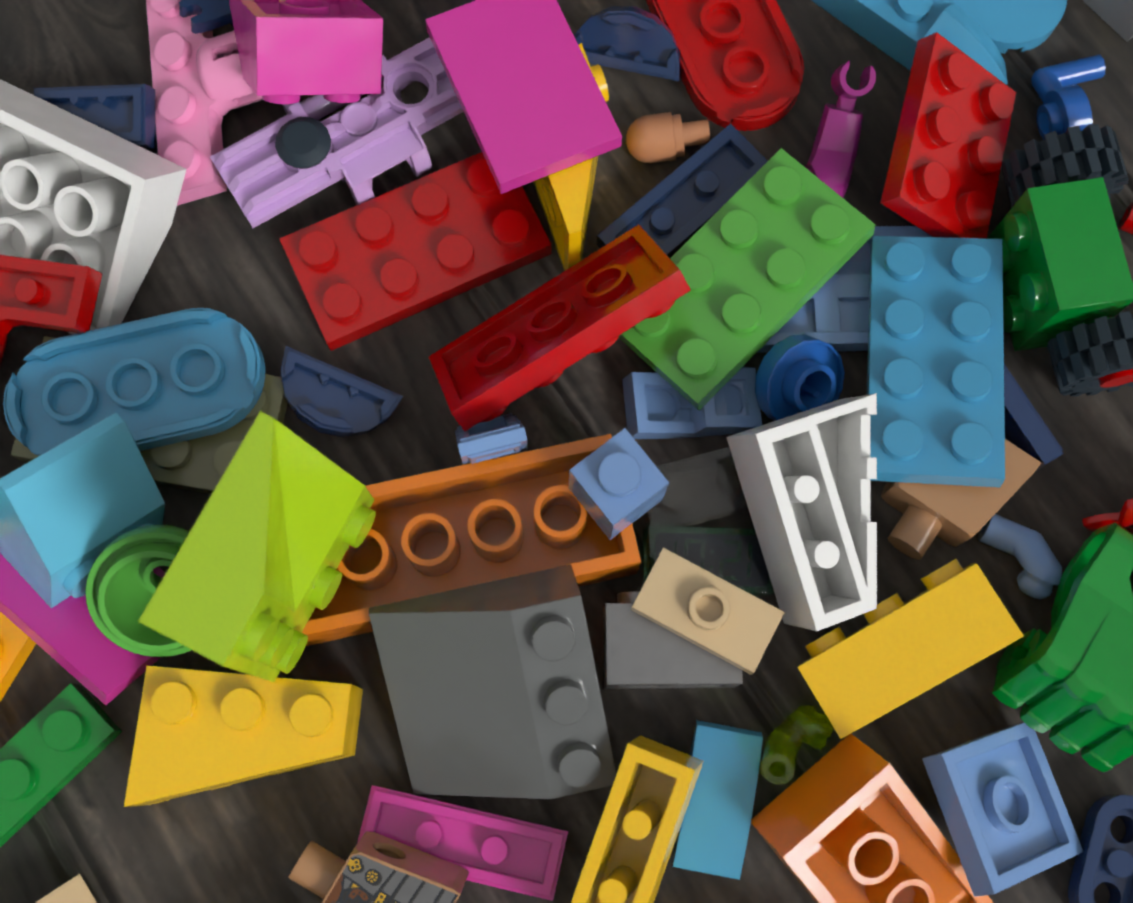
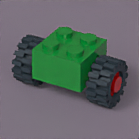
M1089 124L1082 131H1080L1079 125L1068 127L1066 133L1060 135L1053 131L1044 134L1045 140L1038 142L1032 139L1025 143V150L1015 149L1009 154L1010 159H1005L1002 162L1001 170L1011 209L987 239H1002L1003 330L1006 333H1010L1014 351L1048 347L1059 393L1063 396L1070 394V397H1078L1085 393L1086 396L1097 395L1107 390V393L1117 391L1119 387L1127 385L1133 387V314H1131V311L1121 312L1133 302V282L1109 200L1111 199L1110 194L1121 192L1124 189L1123 185L1128 184L1129 181L1115 131H1112V127L1104 126L1099 128V124Z

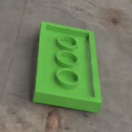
M781 148L670 258L680 269L691 291L676 299L668 311L660 316L644 319L620 334L619 339L700 411L874 235L875 224Z

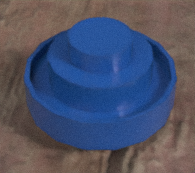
M806 334L791 335L776 343L764 356L756 374L755 395L759 408L768 418L776 421L838 400L843 389L845 372L841 356L832 345Z

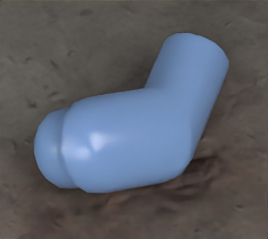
M997 514L981 528L978 533V541L1015 556L1024 570L1017 577L1019 589L1035 599L1049 597L1053 586L1060 583L1062 566L1043 536L1033 529Z

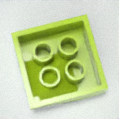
M260 411L138 622L224 667L275 682L280 671L288 674L300 659L308 641V636L302 633L315 607L324 610L334 597L342 579V572L336 569L348 547L351 545L354 548H358L368 535L376 515V511L370 509L374 498L365 485L275 418Z

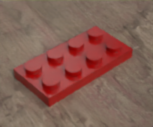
M482 152L280 238V242L330 351L552 254V245L523 187L520 186L501 194Z
M637 225L429 356L449 409L465 432L480 422H488L497 418L507 409L510 403L534 388L550 385L562 375L566 368L590 353L606 350L617 341L620 334L644 319L662 315L673 306L676 299L688 293L691 289L680 269L640 225Z

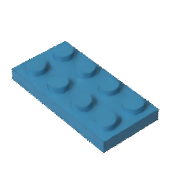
M872 236L870 247L867 395L877 393V415H870V457L877 458V479H870V481L999 488L1002 486L1005 480L1002 239Z

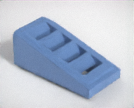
M512 413L498 416L488 422H480L465 432L461 426L455 430L463 465L527 451L528 440L525 428L516 415Z

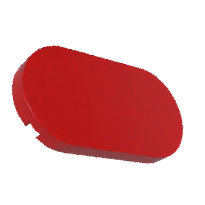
M646 0L651 13L656 15L672 31L680 53V77L693 104L707 119L724 128L732 124L738 131H753L775 124L792 109L800 92L804 74V61L798 44L776 0Z

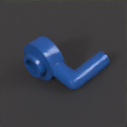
M1101 55L1043 67L1034 72L1031 83L1043 102V105H1040L1037 110V127L1044 140V134L1053 131L1060 135L1066 133L1068 127L1079 125L1080 131H1082L1089 124H1093L1088 97L1080 86L1074 84L1104 77L1105 62Z

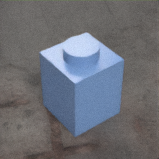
M626 428L569 470L570 491L609 540L661 502L669 485L668 480Z

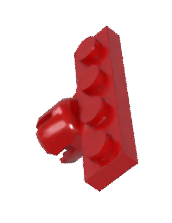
M0 255V369L8 339L7 335L13 327L25 325L73 333H86V331H90L103 274L89 266Z

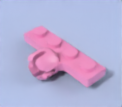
M146 0L152 85L155 89V123L158 155L187 169L177 203L178 206L227 191L226 183L210 156L223 150L221 128L223 117L232 109L263 99L262 96H257L243 79L234 31L213 37V30L194 34L191 31V18L197 15L181 17L179 15V2L181 0Z

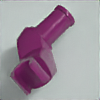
M850 61L841 64L831 77V86L834 93L838 96L836 105L825 104L810 158L805 167L842 198L845 196L851 179L862 128L863 113L854 109L856 99L867 94L876 82L875 70L870 65L865 67L862 72L859 88L857 90L850 88L846 82V73L849 70Z

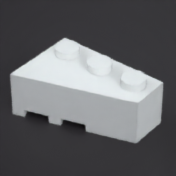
M877 393L839 399L726 437L779 609L785 612L782 617L784 624L819 631L877 609V522H871L870 479H877V458L870 457V415H877Z

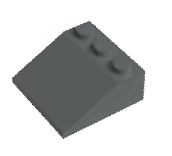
M571 564L369 608V617L413 794L555 799L613 785L616 777L615 764L582 596Z

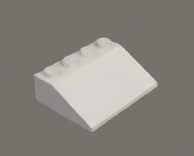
M0 79V255L89 266L103 275L90 330L121 324L172 226L187 169Z

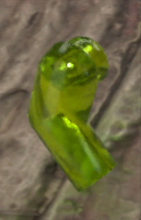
M804 705L796 707L767 736L760 769L763 777L770 783L777 785L785 784L794 777L798 751L803 742L814 749L826 747L827 737H831L834 727L826 714L815 711L816 706Z

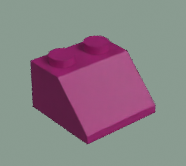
M229 0L243 79L257 96H262L264 101L274 104H294L300 101V95H323L324 99L331 102L354 103L360 100V94H381L383 18L363 1Z

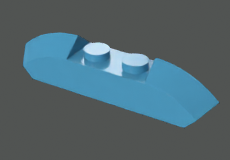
M811 0L910 71L918 40L937 32L1004 84H1008L1005 61L992 39L969 14L950 0Z

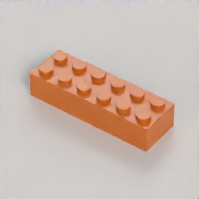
M612 435L592 437L493 458L474 464L470 463L366 485V488L374 498V502L370 509L376 511L373 525L362 544L358 548L350 545L336 569L342 572V579L334 597L324 610L315 607L302 633L308 636L306 646L373 632L369 608L570 564L572 565L578 587L637 574L641 558L633 524L609 540L569 489V470L610 440Z

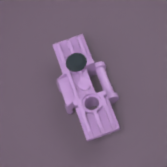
M430 37L388 60L382 55L381 94H370L358 102L349 104L343 110L321 122L318 120L349 103L331 102L324 99L323 95H312L301 102L282 104L287 115L210 156L252 228L257 227L339 180L347 183L356 204L359 205L375 198L372 190L374 177L405 160L409 163L416 177L432 169V162L421 135L464 111ZM413 81L421 82L428 87L429 92L421 102L415 104H405L402 102L400 92Z

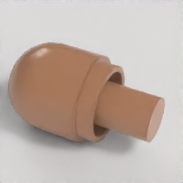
M671 112L641 116L632 122L626 134V146L630 154L636 160L648 164L674 161L676 157L685 156V147L704 145L710 141L708 119L682 123L681 115H672Z

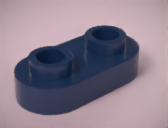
M1107 795L1094 802L1087 812L1080 838L1083 852L1076 855L1068 886L1069 903H1096L1094 900V890L1100 883H1104L1109 889L1110 899L1108 903H1133V796ZM1116 817H1120L1126 826L1125 836L1120 841H1116L1110 831L1111 822Z

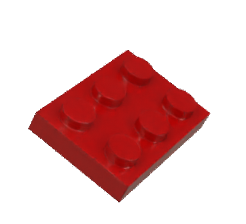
M937 32L917 42L881 204L932 237L986 239L1016 92Z

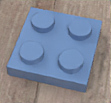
M1024 722L1010 725L922 758L974 897L996 894L1083 852L1036 731Z

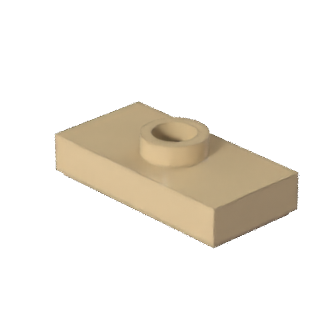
M665 548L659 554L631 607L633 612L750 675L755 672L785 613Z

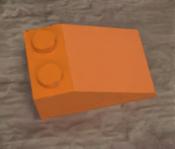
M852 733L847 735L751 819V824L815 903H993L988 895L974 897L958 854L892 765Z

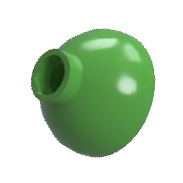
M169 525L138 527L117 537L98 555L87 578L86 602L94 623L110 641L127 651L150 657H170L191 651L188 647L138 622L163 579L155 574L153 569L158 566L170 567L190 531Z

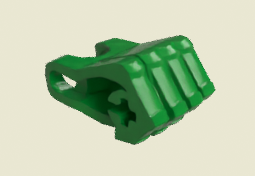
M1116 522L1094 531L1067 565L1056 592L1051 611V630L1048 635L1040 629L1037 631L1033 628L1026 632L1024 637L1007 646L997 663L996 679L992 691L994 696L1008 707L1017 709L1022 706L1020 718L1031 729L1044 733L1051 728L1049 739L1059 749L1069 754H1074L1082 748L1081 757L1091 767L1101 772L1112 769L1115 765L1133 755V593L1129 579L1133 569V534Z

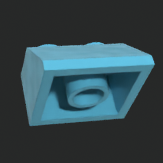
M117 413L110 415L0 478V553L50 608H53L70 596L79 598L86 595L87 578L96 558L117 537L138 527L163 525L165 502L125 421Z

